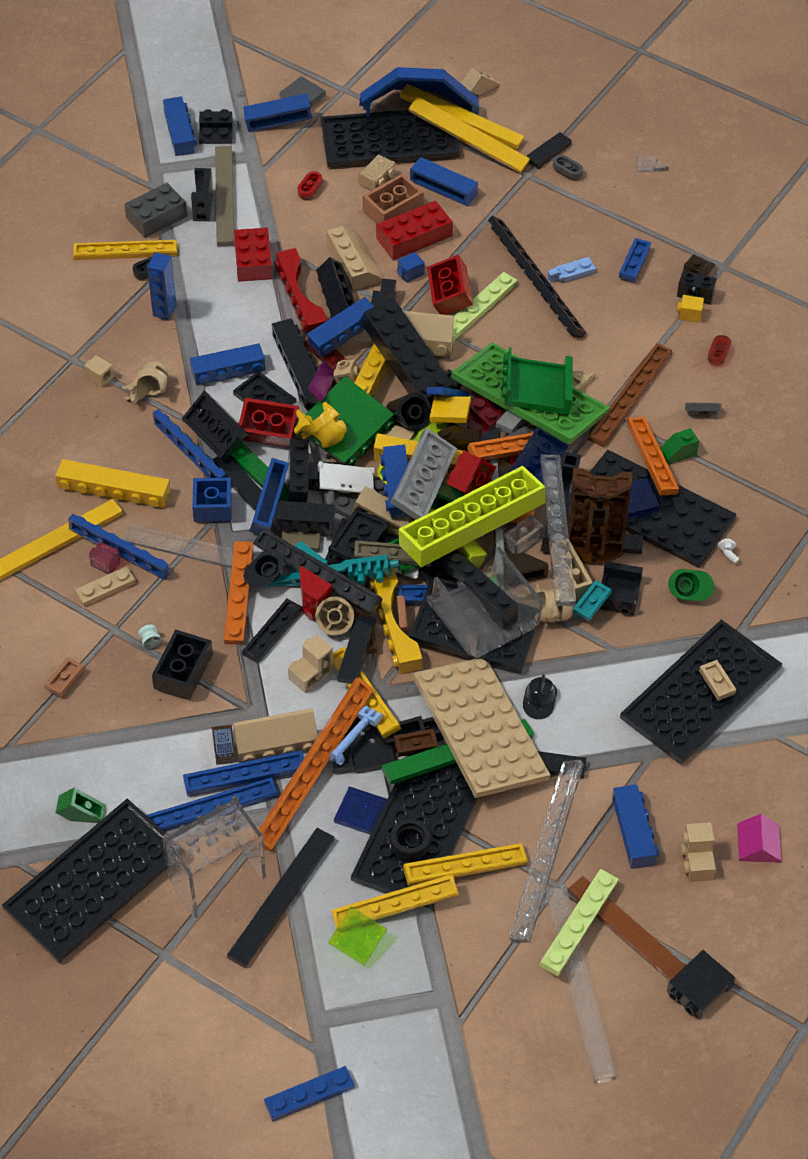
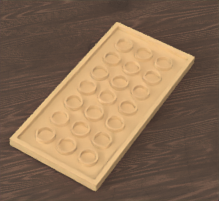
M473 659L413 673V680L475 798L549 780L550 773L488 662L484 659Z

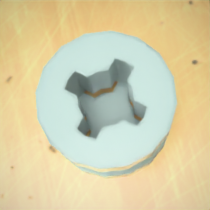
M155 625L143 626L138 631V636L142 640L143 647L146 649L155 648L162 641L160 635L157 634Z

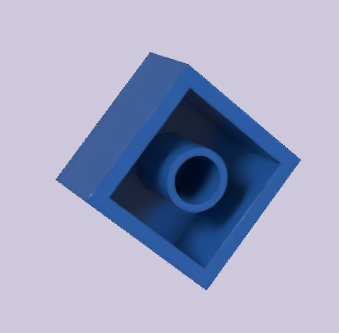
M193 478L192 509L194 522L232 521L231 478Z

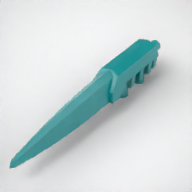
M388 554L345 560L342 563L328 566L353 581H356L357 578V583L364 585L365 576H370V579H374L376 575V582L382 583L384 581V574H387V577L391 576L392 568L400 567L399 559L390 560ZM299 572L280 576L277 580L270 582L266 586H300Z

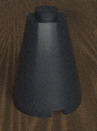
M411 393L390 401L386 406L394 414V420L407 429L419 430L429 422L431 405L423 395Z

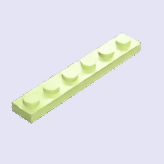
M503 272L473 299L472 306L460 310L454 316L453 342L517 285V279Z
M602 869L598 871L540 962V967L559 976L613 891L618 878Z

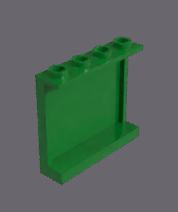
M509 347L508 353L504 354L503 388L501 397L504 398V405L569 415L573 401V357L565 356L564 365L511 357L512 347Z
M346 376L327 393L322 401H319L305 414L306 416H311L312 421H314L324 412L322 405L324 402H327L340 414L338 420H343L347 429L344 438L339 443L323 448L317 437L311 435L309 438L339 462H346L347 466H354L357 459L369 451L370 446L376 441L377 433L384 434L386 431H390L395 424L394 414Z

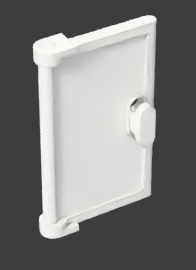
M318 462L320 489L335 490L343 493H361L365 486L374 489V467L366 468Z

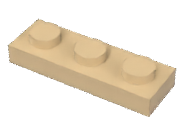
M126 566L75 589V594L83 607H86L135 585L136 582Z

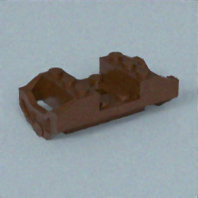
M583 468L573 469L566 541L569 540L581 562L590 565H604L605 561L611 562L623 555L632 486V472H621L613 477L592 475Z

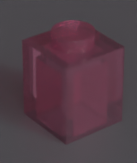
M101 542L96 547H93L89 553L91 567L106 574L112 573L120 563L119 550Z

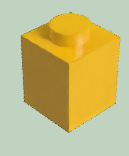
M683 295L682 302L678 301L677 312H680L679 320L700 323L704 298Z

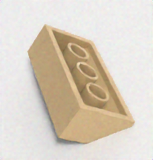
M344 226L326 230L327 247L334 259L342 263L352 291L382 283L384 277L357 232Z
M403 311L433 356L451 357L454 316Z
M313 708L233 723L239 763L300 750L303 753H308L318 737Z

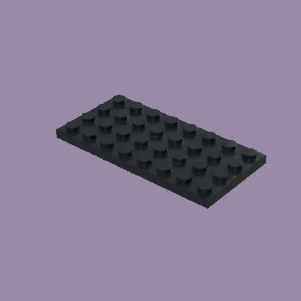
M409 110L370 113V117H366V113L321 117L327 167L369 164L377 155L388 158V160L393 162L418 160L420 157L424 159L460 157L456 137L412 114Z
M607 449L589 473L595 476L613 477L621 472H632L626 531L631 534L643 535L644 541L700 568L734 522L737 514L678 485V494L660 496L648 469Z
M721 619L620 713V718L682 764L782 668L783 663ZM718 660L736 688L735 695L719 701L699 672L700 666Z
M457 763L394 784L353 870L351 881L390 893L410 887L404 874V864L453 855L478 799L474 797ZM402 820H418L429 829V850L418 860H403L392 851L390 844L391 832L393 827ZM411 831L404 832L398 837L399 844L406 848H415L421 845L423 840L421 835Z
M127 798L3 903L2 908L59 963L183 855L184 849Z

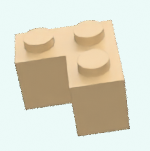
M317 634L304 642L302 645L303 657L298 661H294L288 668L289 680L304 693L334 671L333 648Z
M711 822L686 824L685 833H682L680 854L685 858L683 870L684 874H688L689 882L714 880L716 867L712 850L715 840Z

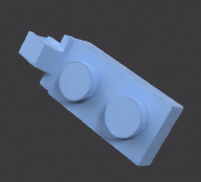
M586 257L549 270L547 278L550 283L558 280L565 283L595 274L596 267L590 258Z

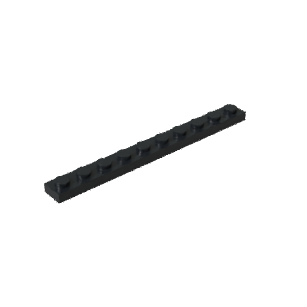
M492 215L488 219L492 225L491 229L500 236L499 240L507 245V250L511 255L515 256L516 263L523 267L525 275L533 280L532 284L541 291V296L550 303L549 307L559 315L558 319L567 326L566 330L572 336L583 337L587 332L504 221Z

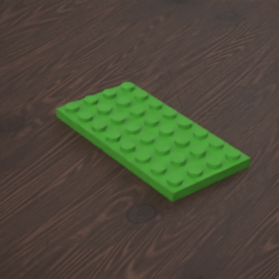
M493 342L451 373V378L569 445L601 420L610 410L609 406L574 387L569 415L504 405V398L501 397L503 388L504 354L508 353V350ZM511 353V357L520 358L517 355Z

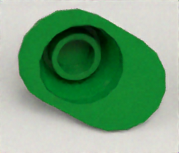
M678 569L671 574L668 581L671 594L683 600L704 601L713 594L715 588L712 577L708 573L699 570Z

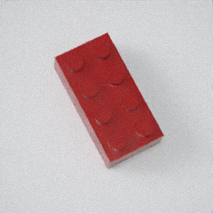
M436 200L376 224V239L392 260L452 237L453 221Z

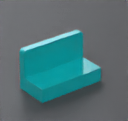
M595 580L574 606V618L578 620L580 617H583L590 621L612 593L611 589Z

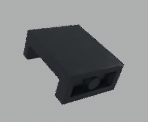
M195 168L196 192H191L193 221L210 222L213 201L211 168Z
M605 561L601 583L610 588L612 593L599 609L619 612L625 615H635L643 567Z
M702 950L668 982L667 993L673 1001H678L689 1015L700 1019L703 1011L724 991L728 992L733 988L735 976L707 952Z

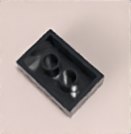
M175 629L152 674L153 688L190 700L213 655L212 640Z

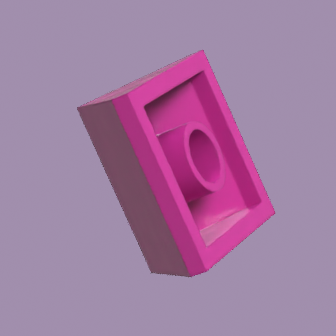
M758 814L737 824L739 861L781 863L779 824L763 814Z

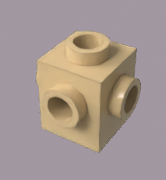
M354 359L342 360L337 363L333 377L337 384L345 376L355 383L361 369L357 366Z

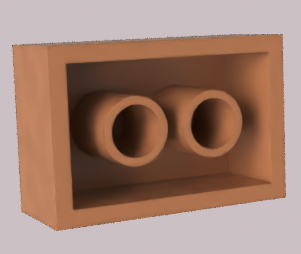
M403 173L363 195V211L377 224L424 205V192Z

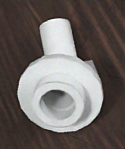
M723 539L717 544L718 548L723 551V554L734 564L740 560L732 552L736 548V542L732 541V539Z

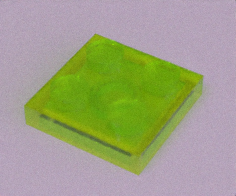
M350 907L328 941V944L365 966L385 935L387 928L355 908Z

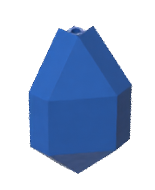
M397 67L360 93L359 106H363V110H366V117H370L371 102L393 90H403L407 84L423 91L437 92L469 109L470 112L476 115L479 112L478 97L444 69Z

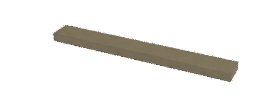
M232 146L215 147L217 246H234Z

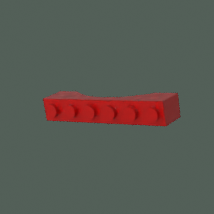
M292 248L276 252L275 268L280 271V280L285 283L286 294H290V303L292 307L295 306L296 317L301 320L302 331H306L307 334L328 321L323 308L309 301L298 287L297 281L302 270L301 258L297 249Z

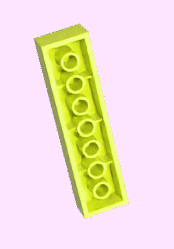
M521 466L399 528V546L420 567H423L545 504L546 487L525 467Z

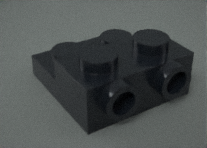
M210 109L200 111L199 144H232L233 112L227 109H222L221 111H212Z

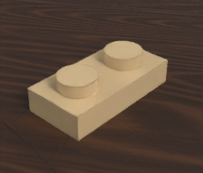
M718 660L700 666L699 672L718 701L736 694V688Z

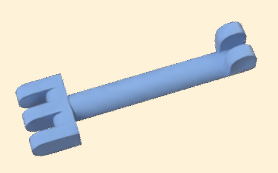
M364 706L358 713L361 721L333 750L329 756L330 760L342 765L344 762L342 754L344 750L368 724L376 726L383 717L382 713L376 712L374 709L370 710V707Z

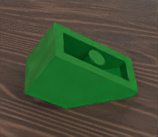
M689 428L674 433L660 449L669 465L697 455L699 440L693 430Z
M72 788L59 795L55 813L74 822L98 823L104 818L106 804L76 788Z

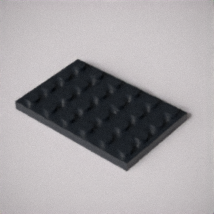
M432 576L409 638L417 643L470 659H484L490 665L521 674L539 622L536 617L543 608L514 600L518 603V621L502 629L490 618L480 600L466 585Z

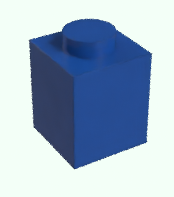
M416 252L398 260L397 273L406 282L424 275L425 262Z

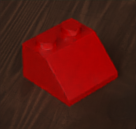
M463 450L462 454L457 458L454 470L449 474L447 484L468 494L488 484L496 466Z
M301 566L299 568L303 613L307 618L316 621L315 613L317 607L323 600L332 597V585Z

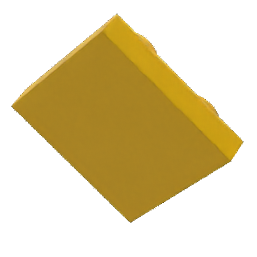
M434 396L430 422H436L437 424L467 423L471 397Z

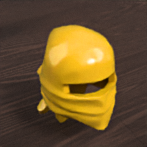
M327 402L322 403L324 412L314 421H312L311 416L304 415L298 409L296 414L299 422L294 431L297 435L303 431L301 433L302 439L314 435V437L319 439L323 448H328L339 443L344 438L347 426L343 420H338L340 414Z

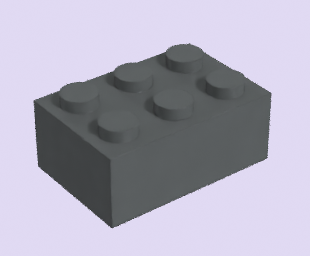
M168 182L124 204L126 219L144 238L187 217L186 201Z

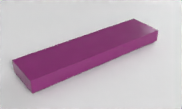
M325 361L319 365L308 387V390L319 401L326 397L334 380V370Z

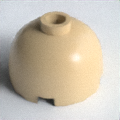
M338 596L328 597L323 600L315 613L319 628L324 633L332 636L347 632L355 618L352 605L345 598Z

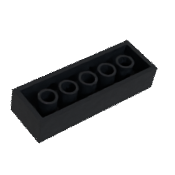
M394 297L363 313L359 322L408 394L417 393L423 395L431 402L434 400V396L427 394V387L450 388L452 386V382Z

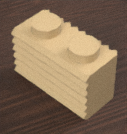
M377 155L359 173V184L373 190L386 183L395 174L394 162Z

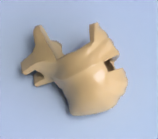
M149 361L141 366L133 382L122 387V389L130 391V396L124 397L125 400L137 403L139 399H143L146 395L154 396L164 393L168 377L166 366L159 361Z
M537 584V590L529 586L527 587L528 595L520 594L518 596L521 602L543 608L536 617L542 622L565 621L570 619L574 613L575 602L573 597L567 592L554 589L545 590Z

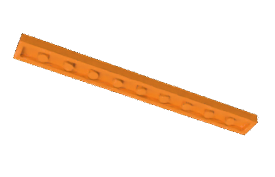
M360 677L355 678L254 835L253 839L266 850L273 849L329 761L330 754L339 745L374 689Z

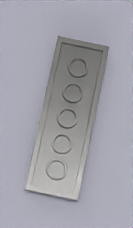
M426 428L416 445L390 503L415 520L427 515L457 448Z

